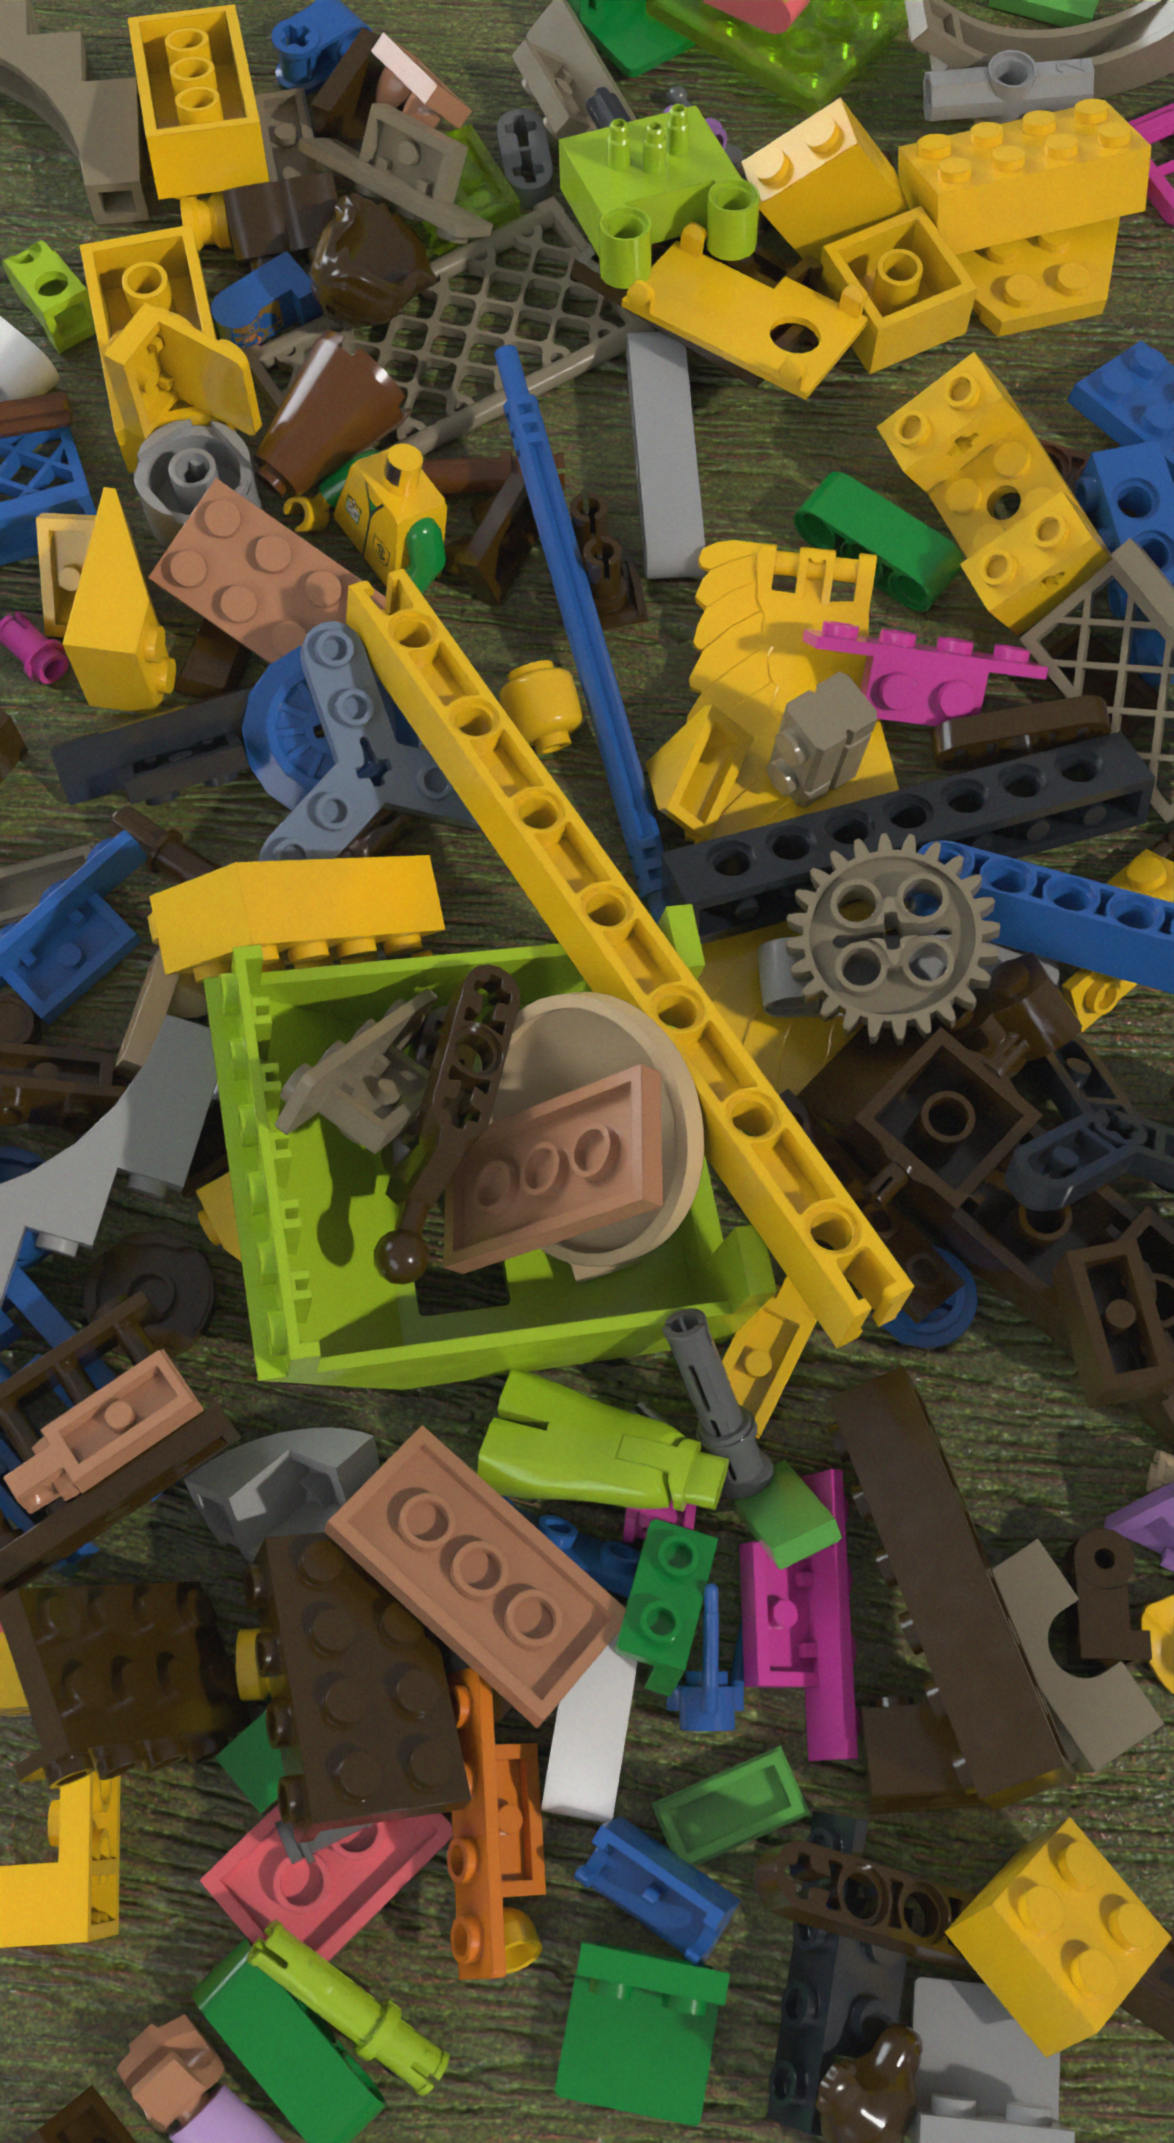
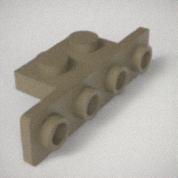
M553 0L528 31V41L524 39L512 55L514 62L524 77L521 80L524 90L538 102L545 114L543 123L547 130L558 140L598 130L586 110L587 99L595 95V89L598 87H606L609 93H615L632 121L637 120L568 1Z
M372 103L361 152L334 138H300L297 150L316 160V169L323 173L333 172V176L347 177L355 181L354 189L361 194L377 199L386 198L396 204L395 212L403 217L416 221H428L437 226L436 234L441 238L454 243L466 244L469 238L489 237L491 235L492 223L454 203L468 146L386 103Z
M427 988L408 1002L403 998H399L388 1009L381 1021L376 1022L372 1018L368 1019L355 1033L349 1043L345 1044L341 1040L336 1041L325 1052L317 1065L314 1067L307 1063L301 1065L288 1079L280 1093V1098L286 1102V1105L274 1126L285 1135H288L319 1112L337 1125L346 1138L354 1143L365 1146L376 1154L419 1119V1111L430 1072L403 1053L402 1050L408 1047L414 1040L437 1001L438 995Z

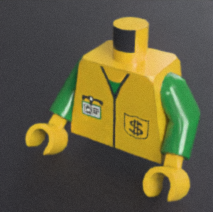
M395 444L390 449L382 452L375 449L366 450L346 461L318 486L320 493L315 497L299 496L297 498L294 496L289 498L284 504L283 512L285 515H298L305 511L304 521L295 528V532H318L323 530L329 521V508L331 506L335 508V520L386 587L388 573L404 569L421 594H423L433 580L441 576L442 569L445 566L444 540L447 505L444 497L422 470L423 456L421 452L410 444Z

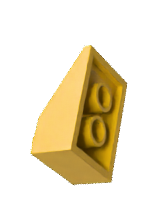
M104 487L62 645L89 706L153 715L160 712L164 694H171L174 689L176 662L174 658H169L165 645V630L159 625L141 561L115 488Z

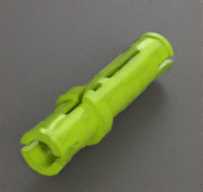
M277 1919L273 1920L264 1929V1933L268 1935L266 1941L260 1936L257 1938L247 1956L246 1961L250 1965L258 1967L354 2042V2053L367 2062L375 2058L413 2087L414 2091L421 2097L427 2095L434 2088V2083L428 2079V2076L431 2073L440 2080L447 2068L450 2054L443 2048L437 2047L401 2019L402 2011H400L401 2008L390 1999L379 2002L285 1929L283 1924Z

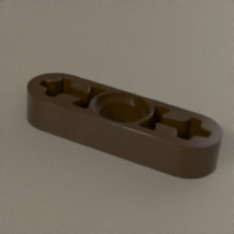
M1084 695L951 719L933 728L930 733L934 763L938 768L943 770H963L1007 762L1111 734V726L1105 700L1099 696Z

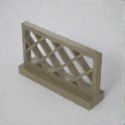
M1129 538L1111 554L1113 559L1025 633L1020 640L1027 649L1031 650L1030 653L1039 664L1048 667L1047 674L1066 698L1083 696L1082 691L1086 669L1118 672L1114 707L1107 706L1108 714H1113L1111 734L1120 732L1122 715L1156 718L1151 753H1137L1142 760H1150L1149 769L1156 777L1151 804L1165 822L1170 824L1174 821V803L1170 805L1156 785L1160 761L1174 762V755L1161 754L1165 718L1174 719V711H1166L1171 675H1174V667H1172L1174 658V586L1144 549L1133 539ZM1115 578L1128 594L1125 620L1092 619L1095 594ZM1084 604L1082 618L1069 617ZM1137 606L1150 622L1135 621ZM1059 625L1081 626L1077 661L1053 659L1040 641ZM1091 627L1124 629L1119 664L1087 662ZM1134 629L1159 631L1166 640L1163 667L1129 664ZM1061 668L1075 669L1074 684ZM1128 672L1161 675L1157 710L1123 708Z

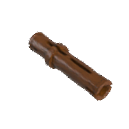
M512 450L500 451V457L423 460L422 464L423 472L441 494L500 491L510 473L522 474L518 457L513 456ZM564 452L552 454L556 469H565ZM558 474L562 490H565V474Z

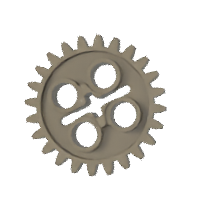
M887 833L881 834L878 851L869 853L867 847L860 839L854 840V859L847 861L834 850L830 853L833 869L830 875L816 868L811 869V882L817 889L816 893L808 890H797L795 893L796 903L807 913H794L787 916L788 928L802 934L785 941L787 954L795 957H805L790 967L793 980L812 978L802 991L803 1000L809 1003L824 997L825 1002L820 1010L821 1020L827 1022L839 1013L845 1015L843 1033L848 1037L862 1023L868 1025L870 1044H876L883 1028H892L897 1045H903L906 1037V1027L915 1026L925 1040L929 1039L931 1036V1020L935 1017L950 1029L955 1026L956 1017L952 1008L954 1004L973 1011L976 1006V998L968 988L969 986L988 989L991 976L978 965L997 964L999 950L983 942L999 937L1000 923L981 920L993 912L995 901L993 897L973 898L981 888V875L977 874L961 880L959 876L963 869L964 858L959 855L943 865L939 862L941 843L937 841L923 855L916 853L915 836L912 834L908 835L901 850H893ZM929 894L940 903V907L932 915L923 917L910 913L905 907V903L913 895ZM854 899L865 900L875 909L872 916L861 922L848 921L842 917L839 911L845 903ZM897 929L899 939H901L900 948L894 950L887 949L884 939L885 930ZM939 930H947L951 933V937L945 940L929 935H933ZM840 938L855 942L847 945L845 948L834 946V941ZM934 956L941 960L946 970L939 978L929 981L916 977L909 967L919 957ZM858 961L870 962L880 971L875 981L864 986L848 982L843 974L848 966Z

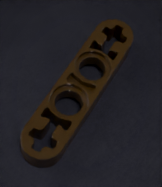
M794 1840L764 1852L757 1861L754 1873L756 1891L760 1901L769 1912L778 1917L958 1971H975L944 1932L977 1897L976 1894L807 1841ZM790 1866V1875L795 1879L807 1883L819 1880L818 1887L796 1892L795 1882L785 1877V1867ZM847 1877L855 1880L865 1895L866 1907L861 1919L854 1916L847 1909L844 1902L843 1886ZM908 1896L914 1898L919 1903L924 1913L925 1928L921 1937L910 1930L904 1918V1902Z

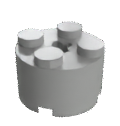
M191 419L177 420L154 431L142 443L137 454L139 462L136 473H134V483L149 528L157 541L167 549L215 478L261 509V499L249 450L242 438L234 430L222 423L210 421L211 427L202 425L192 426Z

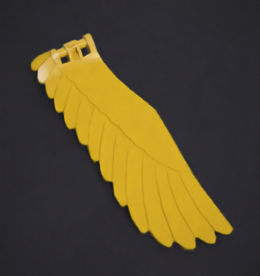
M738 540L716 542L702 549L697 563L700 569L708 573L702 579L695 595L696 604L704 612L697 625L693 647L702 653L689 677L690 691L700 693V696L689 712L687 722L705 705L713 704L754 737L709 840L899 790L880 719H877L873 732H871L870 740L856 776L835 790L829 788L827 795L806 808L800 805L797 806L790 795H782L774 787L767 773V765L774 748L775 737L778 734L788 702L808 690L815 693L818 684L839 671L845 675L848 674L856 686L861 689L867 655L816 649L802 641L804 628L822 631L823 621L825 620L859 626L858 636L869 637V609L877 555L860 553L859 559L836 557V550L801 547L800 553L778 551L776 550L777 544ZM773 574L797 577L795 593L772 590ZM832 582L855 583L853 601L830 602ZM684 829L685 841H692L694 844L701 843ZM787 921L702 944L705 967L699 975L697 982L779 1095L786 1089H789L797 1096L865 1024L860 1023L856 1030L848 1037L843 1033L844 1016H837L824 1022L821 1020V1017L783 1018L769 1016L763 1012L757 948L770 940L801 936L802 934L788 928Z

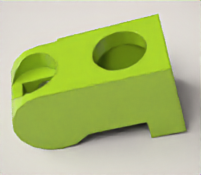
M43 240L32 244L27 250L18 255L2 260L4 270L17 295L45 329L50 343L59 354L96 334L87 288L56 251H52Z

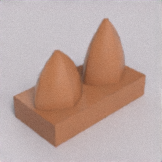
M383 32L371 50L385 65L378 80L375 103H386L396 109L406 103L402 111L403 113L434 129L443 118L460 129L472 110L416 56Z

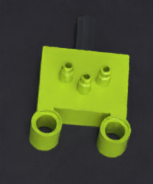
M606 87L596 88L595 95L586 101V110L598 130L559 139L560 189L599 257L600 275L604 282L620 289H629L636 280L646 282L651 274L652 244L681 237L683 229L689 222L698 223L708 232L706 247L713 256L727 261L742 260L749 257L755 251L757 245L760 204L759 190L752 183L741 178L697 106L685 107L682 104H675L670 108L669 112L632 121L615 93H609Z

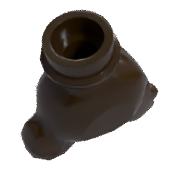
M894 2022L880 2034L871 2052L852 2061L843 2059L840 2063H834L819 2085V2094L816 2101V2108L820 2111L821 2133L830 2143H905L903 2138L907 2134L916 2113L917 2092L915 2074L920 2065L921 2053L923 2051L922 2040L915 2030Z

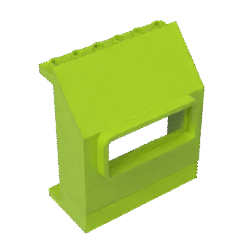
M692 904L666 906L657 925L697 980L705 967V961ZM560 943L262 972L263 954L261 945L233 947L231 973L220 974L219 977L203 978L258 1381L405 1390L508 1375L511 1369L529 1372L671 1351L670 1345L663 1334L662 1327H666L664 1322L673 1313L688 1308L699 1309L704 1312L713 1341L720 1344L727 1342L777 1292L768 1248L753 1225L735 1227L723 1241L708 1166L704 1155L700 1183L687 1215L666 1241L652 1251L639 1256L640 1264L577 1284L570 1263L561 1261L541 1249H536L502 1261L509 1300L508 1305L422 1316L418 1309L414 1282L404 1285L391 1284L379 1275L374 1266V1249L383 1235L394 1230L400 1207L396 1206L385 1194L390 1175L384 1169L381 1150L374 1154L365 1146L352 1142L341 1133L337 1125L319 1112L288 1135H285L274 1126L286 1105V1102L280 1098V1093L292 1074L304 1063L309 1064L311 1067L317 1065L325 1052L336 1041L341 1040L345 1044L349 1043L355 1033L368 1019L372 1018L376 1022L381 1021L388 1009L399 998H403L408 1002L428 988L438 995V999L430 1011L432 1012L439 1006L449 1005L456 985L472 969L486 964L502 968L516 981L520 991L518 1011L546 997L575 992H593ZM480 988L477 992L483 996V1004L480 1015L474 1020L479 1023L494 1007L488 1002L489 992ZM410 1045L402 1050L406 1055H408ZM476 1053L472 1071L479 1072L482 1067V1061L478 1053Z

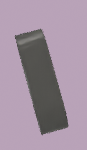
M517 108L506 112L497 123L498 154L505 193L508 200L515 206L523 209H534L535 204L553 195V165L546 128L542 117L534 111ZM517 135H525L528 146L519 147ZM531 170L534 182L526 183L522 176V171Z

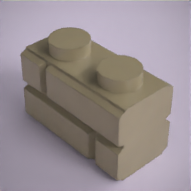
M839 671L818 684L815 693L808 690L786 704L779 731L775 737L771 758L767 765V773L774 787L782 795H790L797 806L800 805L806 808L827 795L829 788L835 790L853 779L857 774L870 740L871 732H873L877 721V710L848 674L845 675Z

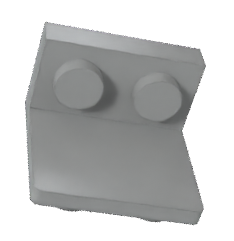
M917 1976L913 1980L911 2028L919 2034L922 2040L923 2051L921 2053L920 2065L915 2074L917 2092L916 2113L906 2136L913 2143H1075V2131L1058 2121L1060 2052L1046 2058L986 1983Z

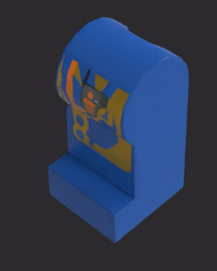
M287 251L215 296L211 304V314L218 341L226 339L237 345L241 350L255 343L262 346L266 338H271L292 324L298 322L302 326L323 315L318 302L311 292L309 276Z

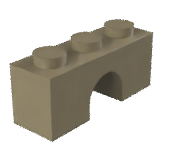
M1039 1539L1026 1545L992 1568L1071 1765L1073 1764L1079 1773L1096 1772L1164 1725V1722L1122 1661L1106 1665L1088 1678L1072 1676L1061 1669L1054 1661L1048 1646L1050 1625L1062 1610L1079 1600V1598Z

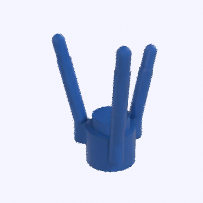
M714 1583L707 1584L704 1589L702 1670L686 1671V1685H682L680 1679L671 1697L667 1696V1710L679 1711L680 1730L732 1731L735 1730V1711H744L742 1616L728 1682V1671H718V1587Z

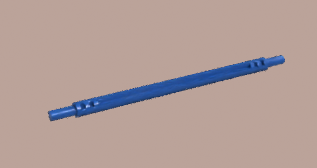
M505 345L498 348L494 353L507 398L503 405L505 417L514 443L516 456L518 457L627 846L628 856L637 882L641 901H648L652 918L658 924L666 908L662 898L661 853L665 852L664 844L624 709L549 439L546 434L544 421L540 413L538 400L535 395L529 394L517 348L514 345Z

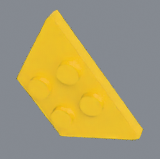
M1120 217L956 254V257L978 288L972 310L978 315L979 321L997 337L1101 315L1108 297Z

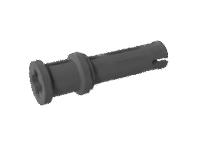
M694 1308L675 1312L664 1322L666 1327H662V1331L675 1356L684 1384L700 1419L696 1430V1439L701 1442L703 1452L729 1458L728 1471L721 1494L732 1499L751 1497L767 1487L774 1474V1467L766 1453L759 1450L755 1440L757 1435L755 1418L751 1411L739 1405L735 1398L726 1369L711 1336L704 1312ZM731 1473H735L737 1479H733Z

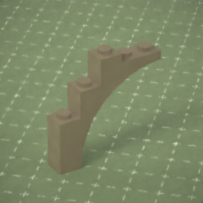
M0 0V92L32 109L59 133L73 152L82 168L84 186L96 225L150 221L148 145L137 78L92 81V70L81 31L39 34V27L31 0Z

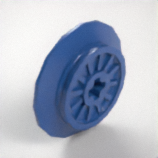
M302 646L295 648L268 666L249 693L242 725L249 766L267 794L291 811L297 807L335 765L326 737L318 739L316 737V732L321 731L323 727L301 667L300 652ZM373 671L397 743L421 749L422 741ZM367 740L362 741L360 744L364 752V765L356 774L359 779L369 778L374 787L381 786L380 779L388 771V768L385 764H374L367 751Z

